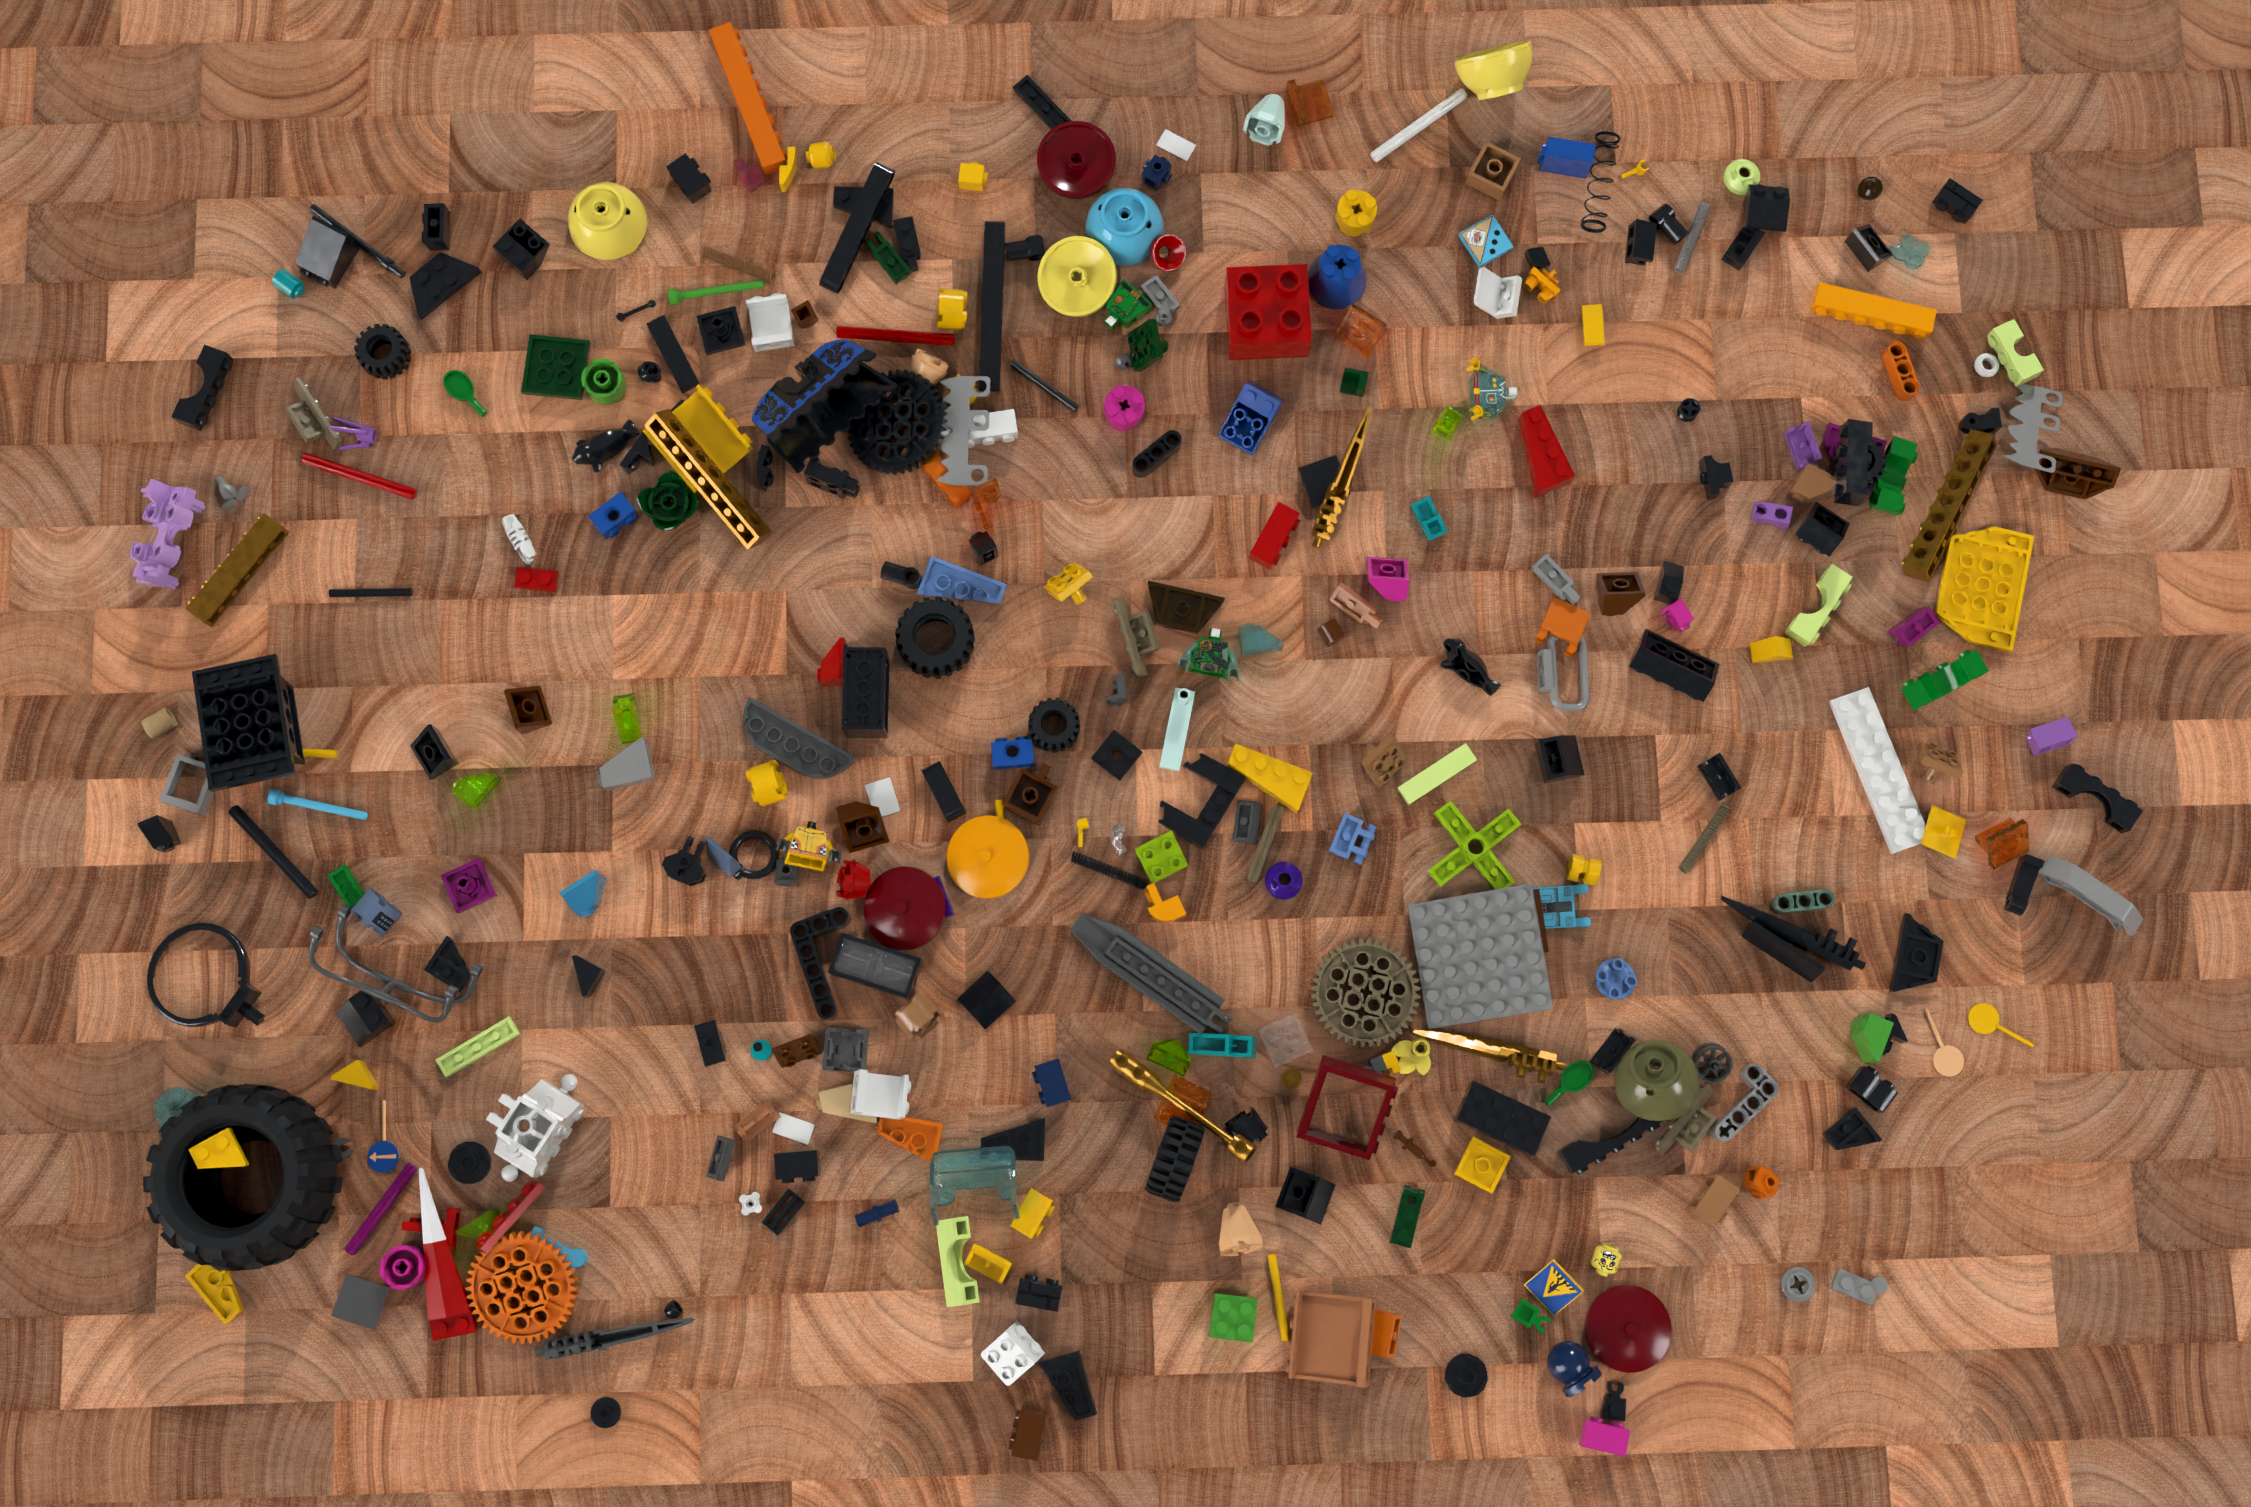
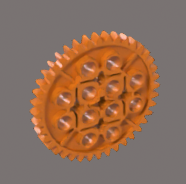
M513 1231L509 1236L505 1233L487 1254L481 1252L475 1255L476 1260L470 1264L473 1268L467 1272L472 1276L466 1279L468 1283H471L465 1288V1290L471 1291L466 1298L473 1299L468 1306L476 1308L472 1315L479 1314L480 1316L476 1321H484L482 1328L490 1326L489 1334L497 1331L496 1338L504 1335L505 1342L510 1337H512L513 1344L518 1339H520L521 1344H524L527 1339L530 1344L535 1341V1338L538 1342L543 1339V1336L547 1339L551 1336V1333L555 1334L558 1328L561 1329L565 1325L564 1322H567L570 1318L568 1315L574 1312L571 1307L577 1304L573 1299L579 1296L578 1293L574 1292V1290L579 1288V1285L573 1282L578 1279V1276H572L576 1268H569L573 1261L565 1260L568 1253L560 1254L561 1246L557 1249L554 1248L556 1241L548 1244L547 1236L540 1240V1233L535 1235L534 1238L532 1231H529L526 1236L524 1231H520L518 1235ZM518 1250H522L525 1253V1258L519 1256ZM498 1256L504 1258L505 1265L499 1262ZM545 1263L551 1265L552 1272L546 1270ZM512 1265L521 1266L518 1270L516 1268L509 1269ZM525 1270H529L532 1273V1278L526 1276ZM506 1276L511 1278L512 1285L506 1282ZM539 1279H545L546 1283L544 1284L543 1282H539ZM485 1283L490 1284L493 1290L489 1291L486 1288ZM552 1284L558 1285L560 1291L553 1290ZM532 1290L537 1291L540 1297L535 1298L532 1294ZM499 1292H505L506 1296L504 1297V1295H500ZM512 1297L518 1298L520 1304H515ZM492 1304H497L500 1311L494 1310ZM526 1305H528V1307H530V1306H532V1307L536 1306V1307H535L534 1309H532V1310H531V1309H527V1308L523 1309ZM539 1311H544L547 1318H542ZM519 1317H523L527 1325L522 1324Z

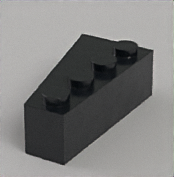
M1848 419L1839 428L1838 436L1841 437V442L1836 451L1839 461L1834 470V476H1837L1832 490V495L1835 496L1834 503L1859 506L1871 496V489L1867 488L1868 483L1871 481V472H1867L1872 462V455L1868 453V450L1872 447L1873 422Z

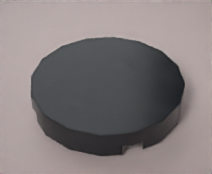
M464 1142L457 1145L451 1151L448 1169L456 1181L464 1184H475L482 1181L488 1175L491 1169L492 1158L484 1145L477 1142Z
M1471 1354L1454 1356L1445 1368V1381L1448 1388L1454 1394L1461 1397H1472L1480 1394L1488 1381L1485 1364L1478 1357Z

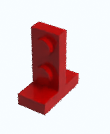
M447 1208L445 1224L444 1220H440L451 1252H456L461 1208ZM410 1217V1221H402L401 1230L422 1232V1218Z

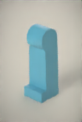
M534 1226L532 1230L533 1238L540 1233V1240H543L546 1237L544 1236L546 1229ZM548 1237V1244L555 1241ZM556 1241L554 1248L557 1249L561 1246L560 1254L568 1253L565 1260L573 1261L569 1266L576 1268L587 1264L589 1254L585 1249H574Z

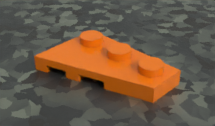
M910 1117L900 1120L880 1118L877 1134L936 1166L944 1124Z

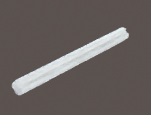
M1459 89L1372 151L1370 156L1373 161H1380L1467 98L1465 90Z

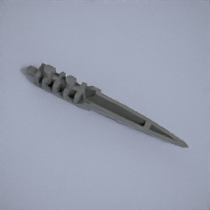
M695 1319L667 1320L607 1331L597 1329L545 1340L542 1347L535 1348L536 1357L545 1355L546 1360L553 1358L559 1359L562 1356L568 1357L572 1354L578 1355L586 1351H603L609 1346L639 1340L692 1323Z

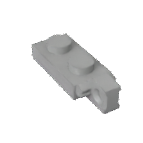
M1545 554L1530 568L1561 600L1566 598L1569 603L1574 605L1581 598L1574 591L1576 589L1574 581L1548 554Z

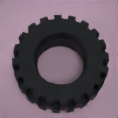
M929 597L923 598L924 602L919 603L916 601L912 603L913 607L911 609L907 607L904 611V616L900 617L897 622L898 628L895 631V641L898 651L907 667H910L916 674L921 673L923 677L927 678L934 676L935 679L941 678L942 675L951 676L953 671H960L963 668L962 665L970 660V654L973 653L975 641L973 626L968 614L963 611L961 606L955 605L953 601L949 599L944 601L942 597H935V600H930ZM931 621L945 622L954 631L953 645L949 650L939 655L923 653L916 643L918 630L924 624Z
M1176 1115L1170 1117L1145 1186V1190L1148 1193L1171 1202L1180 1201L1203 1139L1205 1128L1202 1125Z

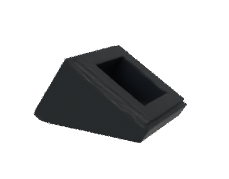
M1543 247L1526 250L1524 255L1530 269L1535 267L1539 270L1551 265Z

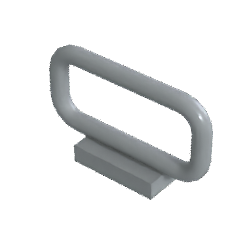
M1551 635L1547 642V649L1536 653L1539 693L1550 692L1551 703L1559 711H1582L1587 707L1590 699L1585 639L1581 636L1578 643L1581 701L1577 704H1565L1560 702L1558 697L1555 648L1556 641L1562 639Z

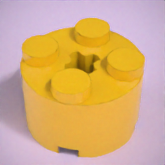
M1348 190L1340 198L1336 210L1335 219L1339 229L1344 234L1353 237L1369 232L1373 227L1377 214L1376 199L1362 190Z
M939 288L936 318L937 329H965L967 311L963 310H965L967 304V292L958 289Z
M776 760L753 766L750 770L746 771L747 780L749 783H752L753 790H751L752 799L762 807L788 799L784 795L788 793L786 781L782 771L778 772L776 769L779 766Z

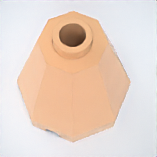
M1238 1202L1228 1204L1227 1208L1223 1209L1219 1239L1220 1256H1238V1252L1250 1254L1262 1249V1237L1245 1206L1239 1205Z

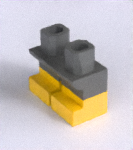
M1394 1051L1369 1060V1065L1363 1067L1379 1073L1389 1069L1391 1075L1402 1071Z

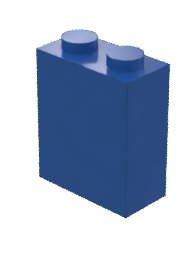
M1549 136L1547 142L1542 144L1541 151L1538 154L1537 163L1540 164L1539 171L1586 179L1594 161L1596 144Z

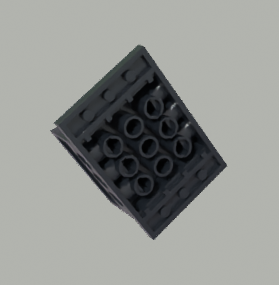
M276 654L192 671L208 788L211 792L296 774L294 764L305 765L294 687L281 676L278 656Z

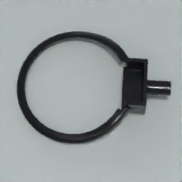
M210 923L187 925L167 936L155 950L148 967L147 987L153 1005L169 1021L186 1027H203L221 1021L225 1025L236 1028L244 1017L257 1026L264 1022L265 1015L253 1007V1004L262 992L250 984V961L247 951L241 941L229 930ZM208 930L225 937L236 951L238 977H241V981L239 980L237 983L240 985V988L221 1014L215 1013L214 1015L209 1014L200 1018L185 1019L170 1013L158 1000L153 986L156 965L162 952L172 941L189 931Z

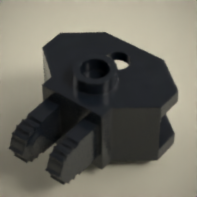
M691 836L687 838L682 850L679 849L678 853L664 858L662 866L671 879L694 886L703 883L707 876L701 865L702 859L700 858L706 842L700 841L693 855L689 853L694 838Z

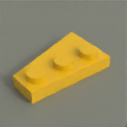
M197 1264L185 1275L224 1325L229 1324L244 1310L230 1271L216 1270L209 1265Z

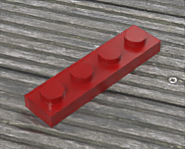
M534 1180L526 1183L517 1199H512L506 1206L507 1210L493 1220V1226L477 1238V1244L474 1247L478 1251L487 1254L544 1190L545 1186Z

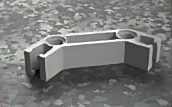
M2049 856L2039 871L2040 875L2045 876L2044 880L2046 883L2068 891L2106 917L2115 930L2120 931L2124 927L2125 932L2133 936L2144 920L2134 904L2072 863Z

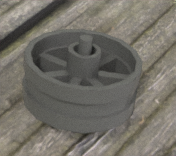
M1714 1042L1704 1043L1693 1052L1692 1060L1697 1069L1698 1067L1706 1066L1702 1073L1698 1071L1699 1078L1703 1081L1719 1083L1731 1073L1733 1067L1732 1058L1720 1044ZM1716 1049L1721 1050L1723 1052L1722 1054L1715 1057ZM1711 1050V1054H1705V1052ZM1703 1056L1704 1061L1698 1062L1700 1057ZM1726 1057L1725 1064L1719 1063L1720 1060ZM1711 1069L1714 1075L1706 1076Z

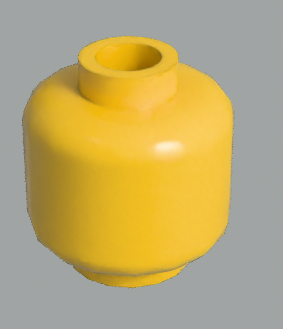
M827 141L810 144L809 151H806L807 163H811L814 169L831 167L833 161H836L834 146L830 145Z

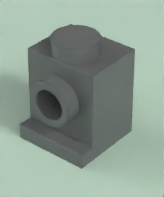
M783 855L782 859L776 860L775 884L777 886L798 887L799 866L784 864L786 855ZM784 867H790L788 873H783Z

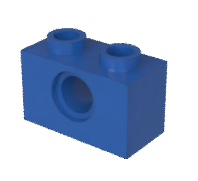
M619 492L588 517L607 540L617 536L620 529L625 525L629 526L634 523L639 515L624 495ZM613 514H619V518L617 520H610Z
M1027 736L1016 737V740L1008 741L1007 738L995 739V742H991L994 770L1035 767L1033 741L1028 739ZM1010 748H1016L1019 752L1017 756L1010 757L1007 755V751Z

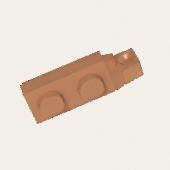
M1342 582L1329 599L1361 624L1365 623L1368 625L1370 623L1377 629L1385 619L1372 604Z

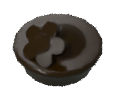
M1867 177L1858 186V194L1864 200L1876 199L1883 190V184L1877 177Z

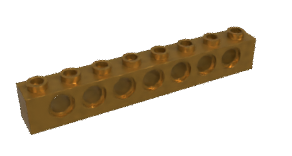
M666 409L656 412L644 425L645 428L747 550L760 545L772 531L672 411Z
M1970 429L1968 435L1963 438L1962 447L1959 453H1956L1954 456L1953 466L1951 470L1947 471L1945 482L1938 489L1934 504L1930 505L1928 516L1925 522L1921 523L1919 534L1916 539H1913L1908 556H1905L1902 561V568L1906 576L1930 582L1997 446L1994 435Z

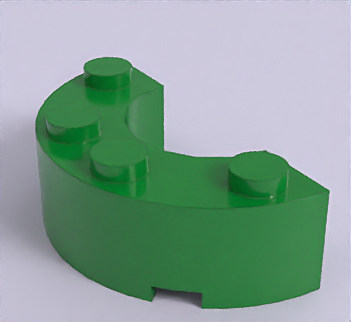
M1896 436L1892 438L1885 450L1886 458L1884 461H1887L1886 466L1883 468L1885 471L1875 482L1871 497L1869 498L1871 509L1892 516L1903 514L1906 503H1903L1905 495L1901 494V490L1905 487L1907 481L1905 476L1911 463L1914 464L1917 459V443Z
M1968 649L1958 655L1959 659L1951 664L1944 662L1937 666L1936 672L1930 674L1927 671L1918 676L1917 681L1914 682L1912 678L1901 684L1903 687L1901 691L1912 710L1919 709V707L1925 706L1989 672L1978 651L1970 652Z

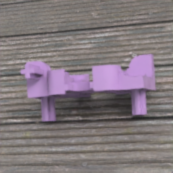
M150 479L148 486L141 489V492L144 493L143 497L149 498L152 501L145 508L142 519L153 523L152 527L158 528L159 531L152 544L133 542L130 558L135 560L137 565L132 576L137 578L136 583L144 586H165L174 590L179 585L178 578L168 575L170 568L177 564L182 552L179 546L173 545L174 537L179 530H187V527L190 528L193 520V511L201 513L205 509V503L195 499L197 491L191 488L173 487L155 479Z

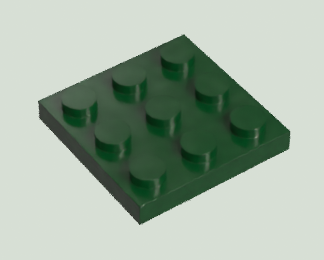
M530 334L521 393L583 400L584 387L581 376L585 367L588 366L591 342L589 340Z

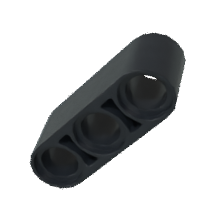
M1169 430L1138 454L1132 462L1134 475L1144 478L1174 455L1181 447L1182 439L1180 433L1176 430ZM1174 438L1177 440V443L1170 445L1167 440ZM1153 451H1160L1162 455L1154 457L1151 453ZM1144 463L1147 467L1144 470H1140L1136 465Z
M938 761L922 769L921 771L947 822L949 823L966 814L941 762Z

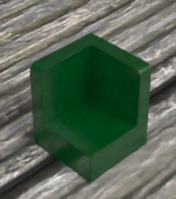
M1345 368L1340 393L1363 397L1369 372Z

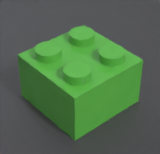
M1214 1292L1209 1337L1253 1343L1258 1299Z

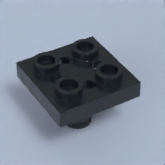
M735 306L696 316L706 355L746 345Z

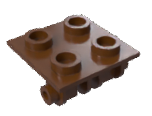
M812 1034L771 1048L782 1068L794 1066L800 1061L810 1060L822 1054L817 1045V1039Z

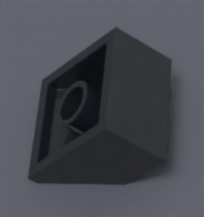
M1749 184L1743 202L1746 228L1786 232L1790 205L1789 189L1780 186L1771 187L1761 184Z
M1815 502L1799 525L1795 535L1798 536L1800 541L1815 547L1816 551L1820 554H1826L1830 557L1843 540L1850 523L1818 502Z
M359 991L349 998L337 1012V1015L360 1048L396 1023L380 999L363 991Z
M1290 1167L1275 1207L1321 1225L1336 1184Z

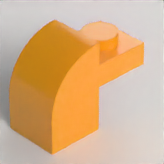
M1152 883L1146 886L1147 892L1144 893L1149 904L1153 903L1154 905L1147 908V912L1154 920L1161 923H1171L1186 916L1178 895L1162 902L1155 884Z

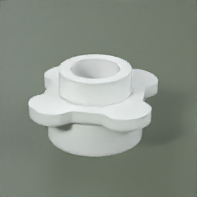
M753 1192L752 1195L746 1196L743 1194L740 1196L739 1201L742 1203L741 1213L743 1215L761 1212L762 1206L760 1205L759 1193Z

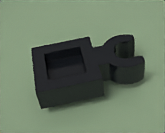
M1607 1382L1606 1389L1609 1397H1603L1602 1419L1625 1421L1626 1399L1620 1398L1624 1385L1619 1382L1618 1389L1613 1391L1612 1382Z

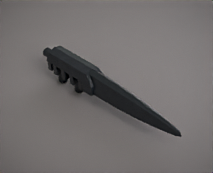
M1721 895V900L1752 922H1757L1781 939L1848 971L1853 966L1861 970L1864 969L1866 963L1859 960L1860 953L1853 950L1858 940L1850 937L1846 946L1837 941L1835 942L1834 939L1838 931L1830 928L1826 937L1819 933H1816L1814 937L1811 932Z

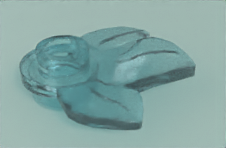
M1904 234L1901 239V245H1892L1889 247V250L1896 260L1904 261L1909 269H1917L1923 265L1925 257L1930 252V247L1927 242L1919 243L1915 236Z

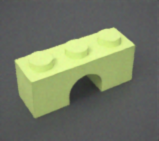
M2015 319L1993 328L1987 335L1989 345L1996 351L1999 362L2007 370L2008 378L2017 387L2038 377L2044 369L2034 353L2028 356H2021L2014 350V345L2024 335Z

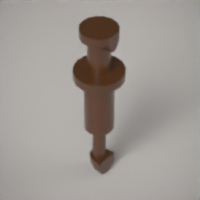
M1401 1130L1395 1133L1393 1138L1403 1143L1402 1148L1404 1150L1408 1149L1417 1158L1426 1161L1430 1167L1436 1166V1162L1434 1160L1430 1161L1425 1156V1152L1413 1143L1412 1137L1407 1139L1403 1136Z

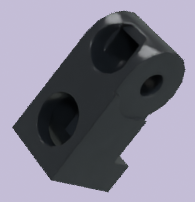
M1991 408L1986 414L1980 415L1968 413L1959 422V429L1964 434H1968L1970 429L1984 433H1993L2002 427L1999 408Z

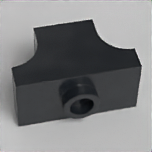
M1712 455L1704 456L1700 460V483L1704 485L1707 500L1716 499L1720 494L1721 488H1727L1734 482L1730 462L1718 463L1713 459Z
M716 1020L695 1025L705 1067L727 1061L725 1055L727 1051L723 1036Z

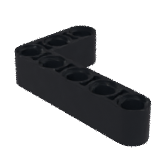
M841 907L797 921L790 928V934L817 1014L827 1021L833 1020L837 1016L838 1009L814 938L848 926L851 920L850 914ZM840 912L845 913V920L837 923L835 916ZM821 919L825 920V927L822 930H817L815 928L816 922ZM801 926L805 927L806 932L804 936L797 937L796 929ZM811 946L812 954L808 957L803 956V948ZM816 965L819 967V973L812 977L809 975V969ZM819 985H824L826 988V992L822 996H817L815 993ZM826 1005H831L833 1009L829 1016L822 1014V1009Z

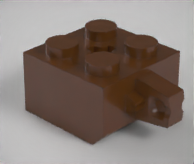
M1043 763L1039 772L1034 770L1033 773L1021 768L1002 803L1003 808L1040 826L1059 790L1058 786L1050 783L1051 779L1047 777L1051 766ZM1031 793H1034L1035 799L1027 801L1026 795L1030 796Z

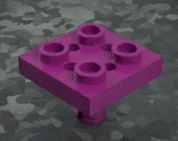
M481 858L441 875L458 914L497 897Z

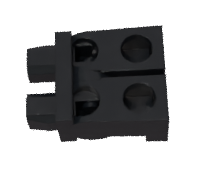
M818 457L809 460L804 471L807 484L832 494H838V497L844 499L846 495L856 499L860 486H858V480L850 477L849 471L843 469L841 472L838 468L825 467L821 465Z

